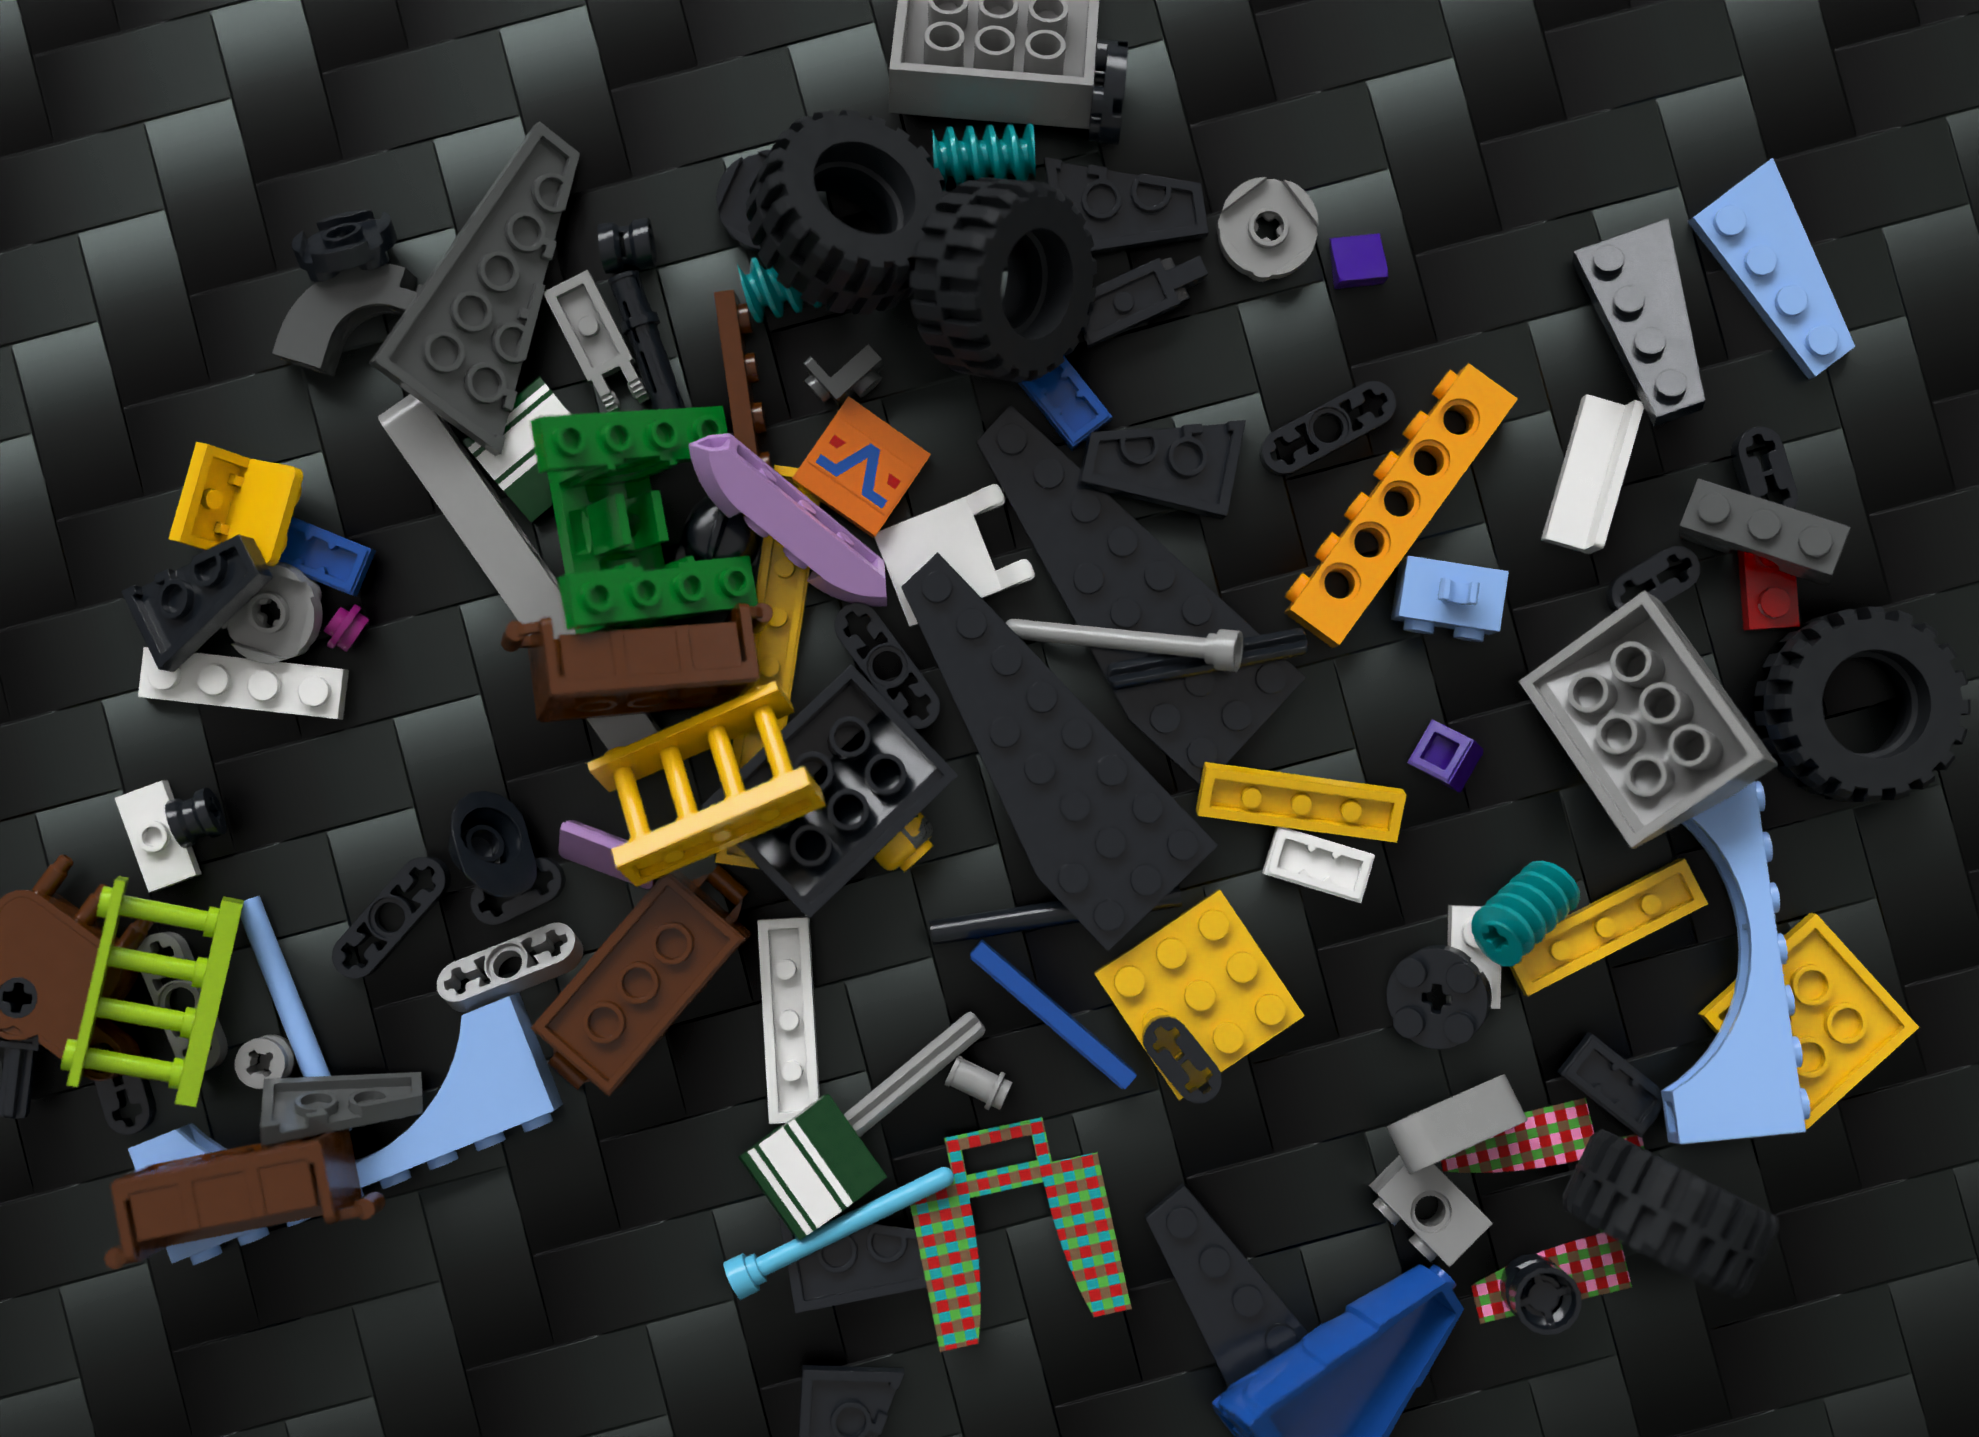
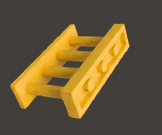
M776 681L767 685L752 687L740 697L627 746L612 748L602 757L587 763L589 772L608 792L617 789L631 838L627 843L611 849L616 868L635 887L826 806L821 788L805 767L793 770L777 720L795 711L792 703ZM758 728L773 778L769 782L746 791L730 740ZM711 749L726 797L722 802L698 812L683 760ZM664 769L678 818L674 823L651 832L636 781Z

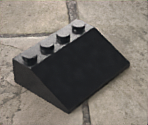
M852 664L781 730L793 770L805 767L821 788L826 806L735 844L808 919L958 776ZM764 747L739 770L746 791L769 782L773 778ZM723 787L716 791L701 806L702 810L724 800L726 796Z

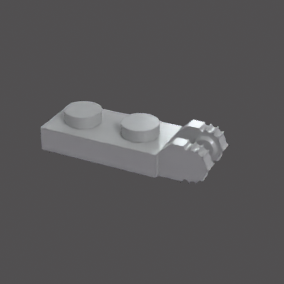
M586 270L544 291L543 294L587 381L591 385L594 384L607 411L621 412V404L615 392L611 390L605 380L606 377L622 370L628 382L627 386L632 396L639 403L650 399L633 366L636 362L591 273Z

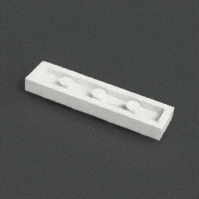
M144 647L138 697L343 720L349 670L284 662L267 664L255 662L248 658L193 653L175 672L159 670L148 647Z
M807 917L757 920L769 1124L787 1123L820 1098L810 919Z

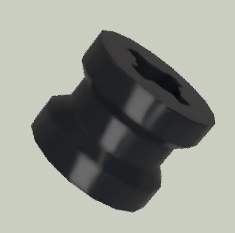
M209 788L195 791L193 798L184 801L176 798L168 801L165 805V814L169 828L175 840L183 848L197 845L201 837L208 835L216 838L226 833V820L222 807L215 794Z

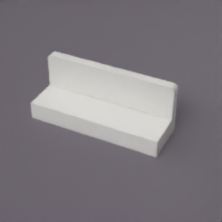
M1588 394L1582 397L1541 541L1586 554H1591L1604 548L1644 410L1641 401L1633 400L1627 405H1622Z

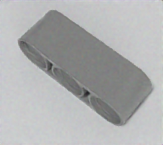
M1503 1074L1387 1126V1129L1410 1175L1528 1120L1506 1075Z

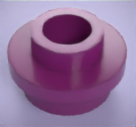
M355 604L350 611L342 607L338 609L324 630L325 633L331 636L326 646L331 649L337 646L345 652L350 649L369 621L367 617L359 613L361 607Z

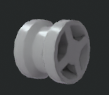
M276 1034L264 1035L244 1043L238 1050L235 1058V1071L239 1079L246 1086L254 1089H263L264 1079L289 1078L294 1072L297 1060L286 1038ZM258 1054H261L260 1063L257 1064V1063H258V1060H257V1059H258V1057H259Z

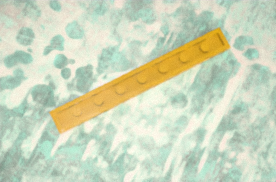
M774 465L776 472L820 507L818 499L790 481L799 468ZM768 535L766 538L763 537L756 594L758 604H768L772 608L773 616L761 632L753 633L760 676L753 687L767 685L776 681L791 702L809 583L807 580L810 576L811 568L801 569L792 563L783 552L784 546ZM789 715L777 720L780 731L788 724ZM758 728L733 739L732 749L739 770L764 747ZM736 845L716 853L715 863L759 869Z

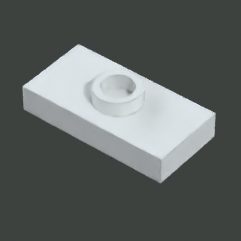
M161 780L115 798L149 893L202 874L193 848L181 847L169 828L165 814V805L168 801L173 800L174 796L168 780Z
M1276 826L1262 874L1361 903L1375 854Z

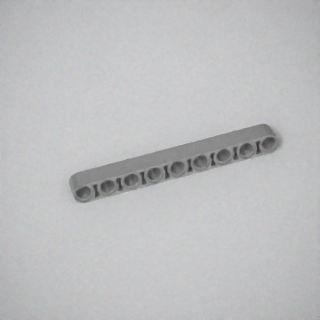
M411 394L380 414L378 419L517 620L525 624L540 621V619L545 617H551L554 639H558L559 635L576 634L575 629H566L557 579L446 420ZM650 713L587 719L608 750L627 746L662 730Z

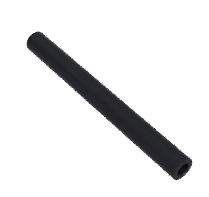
M1179 884L1150 912L1182 907ZM1059 900L929 920L933 945L1080 923Z

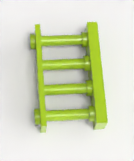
M118 876L114 881L113 888L103 886L96 916L106 918L78 1039L67 1040L61 1070L70 1071L67 1086L73 1087L79 1086L85 1068L168 1082V1088L178 1090L175 1104L196 1107L244 900L223 896L220 908L210 906L209 911L126 896L129 878ZM120 916L204 931L203 937L213 938L209 958L198 956L197 961L113 946ZM108 967L191 981V987L201 988L197 1009L186 1007L184 1012L102 997ZM96 1018L180 1032L181 1038L190 1039L185 1059L175 1057L174 1062L90 1048Z

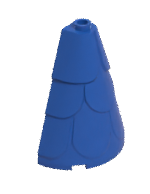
M1421 1264L1413 1267L1346 1305L1345 1313L1321 1324L1304 1336L1301 1341L1231 1384L1225 1392L1212 1402L1214 1411L1234 1437H1389L1417 1387L1422 1385L1464 1310L1453 1292L1456 1283L1443 1269L1435 1264L1429 1269Z

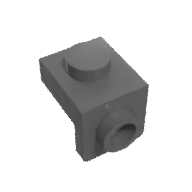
M868 344L830 378L810 356L803 363L806 371L810 374L804 382L823 403L831 397L841 407L848 396L852 397L854 394H857L862 398L874 389L882 380L879 372L884 368L882 358Z

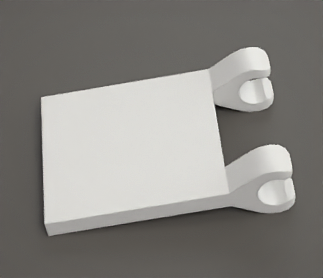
M997 484L989 485L963 498L883 529L875 536L909 627L917 625L918 622L901 586L937 552L981 598L1020 585L1035 577L1033 567L1027 559H1021L998 570L994 568L974 516L1005 504L1004 493Z

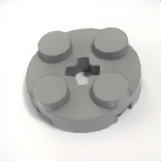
M1267 177L1254 178L1238 186L1226 199L1216 226L1218 243L1226 260L1240 273L1248 275L1251 279L1258 282L1280 279L1297 271L1311 255L1318 235V213L1309 195L1297 184L1284 179L1282 182L1276 179H1267ZM1263 217L1267 222L1273 219L1279 221L1280 226L1276 230L1278 238L1273 241L1267 237L1259 238L1256 234L1259 228L1256 220Z
M278 562L274 567L268 566L273 578L222 626V629L227 628L230 637L235 642L232 643V646L238 653L255 662L277 663L302 655L309 650L320 632L323 617L320 586L316 581L307 578L298 568L284 562ZM273 600L277 603L281 615L280 619L275 620L273 625L267 623L268 615L261 612V605L269 604Z

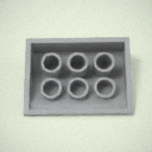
M898 0L889 66V113L1019 124L1033 123L1034 125L1089 129L1094 87L1099 0Z
M1645 590L1519 681L1629 846L1633 849L1735 795L1778 765L1663 603Z

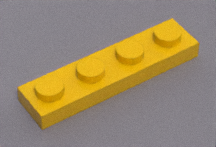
M1204 762L1196 812L1198 816L1397 843L1406 793L1400 788Z
M1679 858L1567 915L1564 920L1557 923L1553 931L1545 935L1541 942L1534 945L1533 950L1524 955L1518 964L1509 967L1523 994L1530 996L1708 905V902L1687 861Z

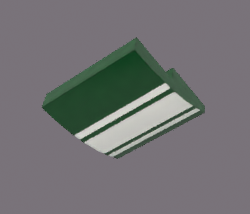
M540 376L517 394L513 410L508 415L503 435L506 438L500 455L494 456L468 436L462 440L474 457L531 523L550 508L553 502L548 474L539 473L530 421L539 416L572 414Z
M829 1093L822 1095L784 1125L775 1128L738 1157L797 1241L828 1222L887 1178Z

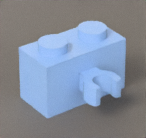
M1406 556L1399 562L1391 620L1403 621V630L1433 634L1434 627L1454 629L1453 638L1483 642L1484 634L1491 635L1500 632L1509 571Z

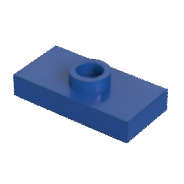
M1063 355L1065 361L1050 373L1047 372L1043 377L1033 381H1021L1018 383L1069 448L1074 450L1087 440L1091 432H1097L1112 420V415Z
M292 517L287 532V545L281 554L279 562H284L298 568L310 579L357 597L376 550Z

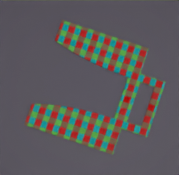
M1042 1117L944 1138L950 1169L954 1174L953 1184L910 1205L940 1352L979 1344L981 1287L976 1232L970 1198L1044 1182L1059 1241L1081 1295L1093 1317L1132 1309L1097 1152L1052 1162ZM1024 1136H1032L1037 1160L970 1175L966 1174L962 1150Z

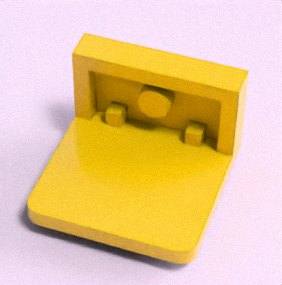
M196 442L168 539L206 551L234 536L243 535L254 539L267 566H276L286 548L287 532L293 511L301 497L302 470L289 465L247 458L210 444Z

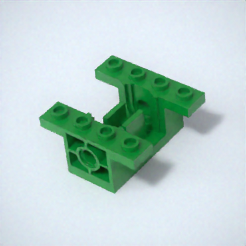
M723 406L539 416L530 421L539 473L548 474L565 571V575L558 577L567 630L575 629V633L578 634L668 627L703 614L732 611L736 604L745 603L749 604L750 607H755L758 604L750 556L694 561V556H688L669 564H664L661 544L669 541L660 490L651 491L649 477L677 465V463L692 462L689 450L690 443L709 435L728 434Z

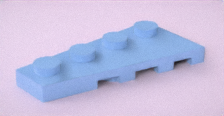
M1773 158L1688 221L1689 225L1809 380L1816 377L1855 347Z

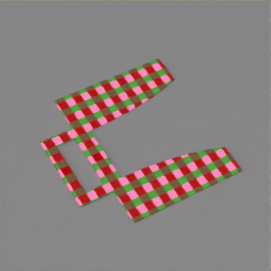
M1586 1098L1524 1112L1528 1121L1441 1160L1443 1172L1497 1173L1529 1170L1579 1161L1591 1135L1594 1134ZM1635 1134L1620 1137L1645 1149L1642 1137ZM1600 1231V1234L1574 1240L1536 1253L1549 1258L1575 1280L1581 1292V1300L1632 1288L1621 1242ZM1506 1267L1471 1285L1480 1324L1515 1316L1506 1307L1500 1294V1280Z

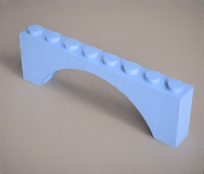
M1760 781L1752 782L1735 795L1681 823L1706 850L1726 886L1737 926L1739 952L1735 989L1728 1013L1719 1032L1694 1066L1678 1080L1661 1090L1667 1138L1670 1143L1686 1144L1806 1132L1804 1120L1810 1118L1808 1094L1804 1088H1800L1797 1067H1801L1803 1063V1054L1798 1037L1792 1036L1789 1016L1795 1013V999L1791 986L1784 983L1782 964L1787 963L1788 951L1783 934H1777L1774 913H1778L1780 910V896L1777 885L1774 882L1770 883L1767 862L1772 861L1773 848L1769 833L1762 831L1760 812L1765 809V793Z
M519 992L461 1016L460 1035L454 1059L441 1088L425 1112L392 1143L368 1156L355 1160L362 1197H364L362 1187L379 1181L382 1189H386L411 1178L409 1169L427 1162L429 1170H433L459 1159L456 1150L474 1143L477 1151L496 1145L506 1140L503 1131L521 1124L524 1132H528L553 1121L550 1112L559 1108L563 1103L537 1036L531 1029L532 1023ZM193 1123L128 1148L135 1170L151 1164L227 1150V1148L205 1135ZM310 1218L287 1222L286 1224L287 1227H291ZM262 1227L166 1247L172 1264L190 1257L192 1265H196L223 1253L220 1247L222 1243L237 1238L239 1245L243 1246L261 1239L270 1233L268 1227Z

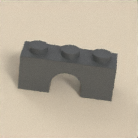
M1699 478L1680 523V539L1729 554L1730 550L1752 553L1779 566L1778 571L1827 587L1830 585L1850 531L1849 526Z

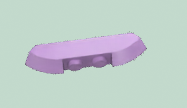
M732 434L709 435L689 444L692 464L703 489L713 503L728 518L742 512L745 515V522L755 533L764 538L768 535L773 537L784 546L783 552L787 558L799 568H811L813 571L807 582L822 592L849 603H863L876 607L887 606L884 560Z

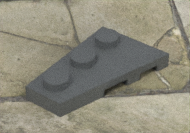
M421 1072L264 1079L261 1146L423 1114Z

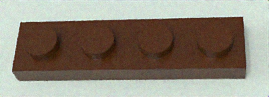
M734 289L714 292L734 437L772 467L770 452H761L758 434L767 432L763 403H754L751 383L760 382L755 352L747 353L744 334L753 333L751 314L747 303L740 304Z

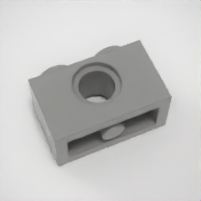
M1399 1155L1369 1185L1380 1196L1373 1205L1394 1226L1402 1219L1415 1232L1409 1241L1430 1262L1439 1256L1450 1267L1493 1224L1435 1164L1409 1175ZM1425 1196L1437 1197L1438 1209L1436 1213L1429 1219L1422 1220L1416 1218L1415 1207L1418 1201Z

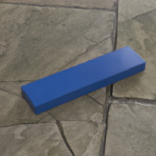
M983 939L970 952V959L1118 1087L1126 1089L1137 1077L1133 1068Z

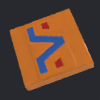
M848 396L790 481L874 538L931 454Z

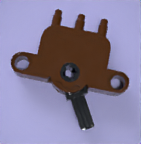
M65 854L59 855L56 861L49 865L32 890H15L5 894L0 899V1047L5 1048L0 1086V1116L5 1118L21 1119L28 1117L30 1114L37 1051L48 1049L62 1060L67 1040L78 1039L104 927L96 922L99 918L96 914L103 886H110L100 884L95 892L88 896L80 909L61 895L55 893L68 876V871L74 864L73 859ZM136 919L135 922L128 926L120 939L115 937L113 946L137 950L147 937L148 931L154 922ZM108 967L102 997L124 1000L134 987L139 972ZM24 992L32 994V1002L23 999ZM96 1018L90 1048L100 1049L104 1043H107L115 1052L140 1056L138 1043L131 1035L109 1019ZM86 1068L83 1074L84 1077L93 1081H104L123 1076L121 1074Z

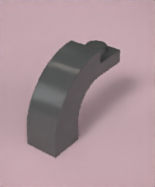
M385 264L373 270H362L359 266L342 270L337 276L329 280L314 283L297 299L282 323L272 354L287 363L334 377L344 345L354 329L364 321L378 315H403L423 285L418 284L416 291H414L417 277L406 267L393 264Z

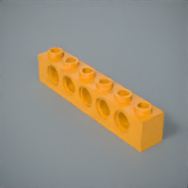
M1469 363L1458 374L1449 370L1432 392V395L1439 399L1428 415L1420 410L1402 434L1409 439L1399 455L1392 451L1388 453L1373 474V476L1380 480L1369 496L1362 491L1359 493L1343 515L1350 520V523L1340 536L1333 532L1330 533L1314 555L1321 562L1309 578L1302 572L1285 595V598L1291 601V604L1284 613L1332 648L1341 644L1518 400V398ZM1455 411L1463 416L1466 422L1464 434L1456 435L1446 429L1443 422L1445 412ZM1425 451L1435 458L1437 469L1434 475L1427 476L1418 472L1414 465L1416 452ZM1395 491L1405 497L1408 508L1404 516L1397 517L1386 510L1384 497L1387 492ZM1358 532L1371 533L1377 539L1378 552L1375 557H1364L1357 552L1354 540ZM1338 572L1346 577L1349 583V591L1345 598L1338 599L1328 594L1324 584L1328 573Z

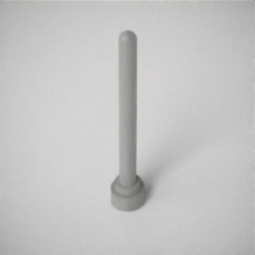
M1010 619L1006 622L1021 640L1205 658L1206 664H1214L1215 670L1237 672L1243 656L1242 631L1219 629L1217 634L1209 633L1207 638L1022 619Z

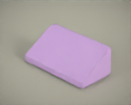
M568 820L562 823L558 850L561 857L631 883L616 868L611 849L627 843L628 840L575 820ZM656 879L649 881L645 884H642L639 887H642L644 889H651L654 886Z

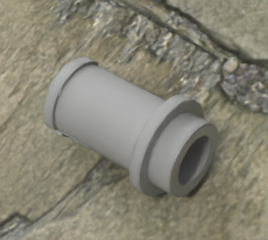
M959 1055L949 1072L945 1085L986 1103L984 1108L987 1110L991 1106L1000 1110L1013 1082L1004 1078L1006 1073L1001 1071L997 1075L963 1059Z

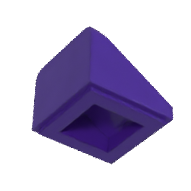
M1380 233L1329 239L1334 289L1380 285L1387 281L1389 278L1388 266Z
M1432 719L1407 763L1445 786L1461 792L1481 758L1483 748L1475 740Z

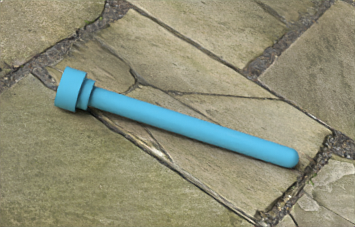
M940 1167L820 1226L801 1240L797 1241L795 1238L759 1257L755 1253L749 1256L741 1253L725 1261L724 1270L734 1293L742 1300L760 1291V1284L767 1281V1275L950 1186L954 1181V1174L950 1168Z

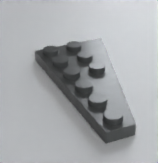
M540 121L533 125L369 363L494 456L502 453L506 438L503 435L508 415L513 410L517 396L515 389L522 362L527 358L545 285H543L549 261L553 259L557 241H554L561 213L566 209L580 156L578 151Z

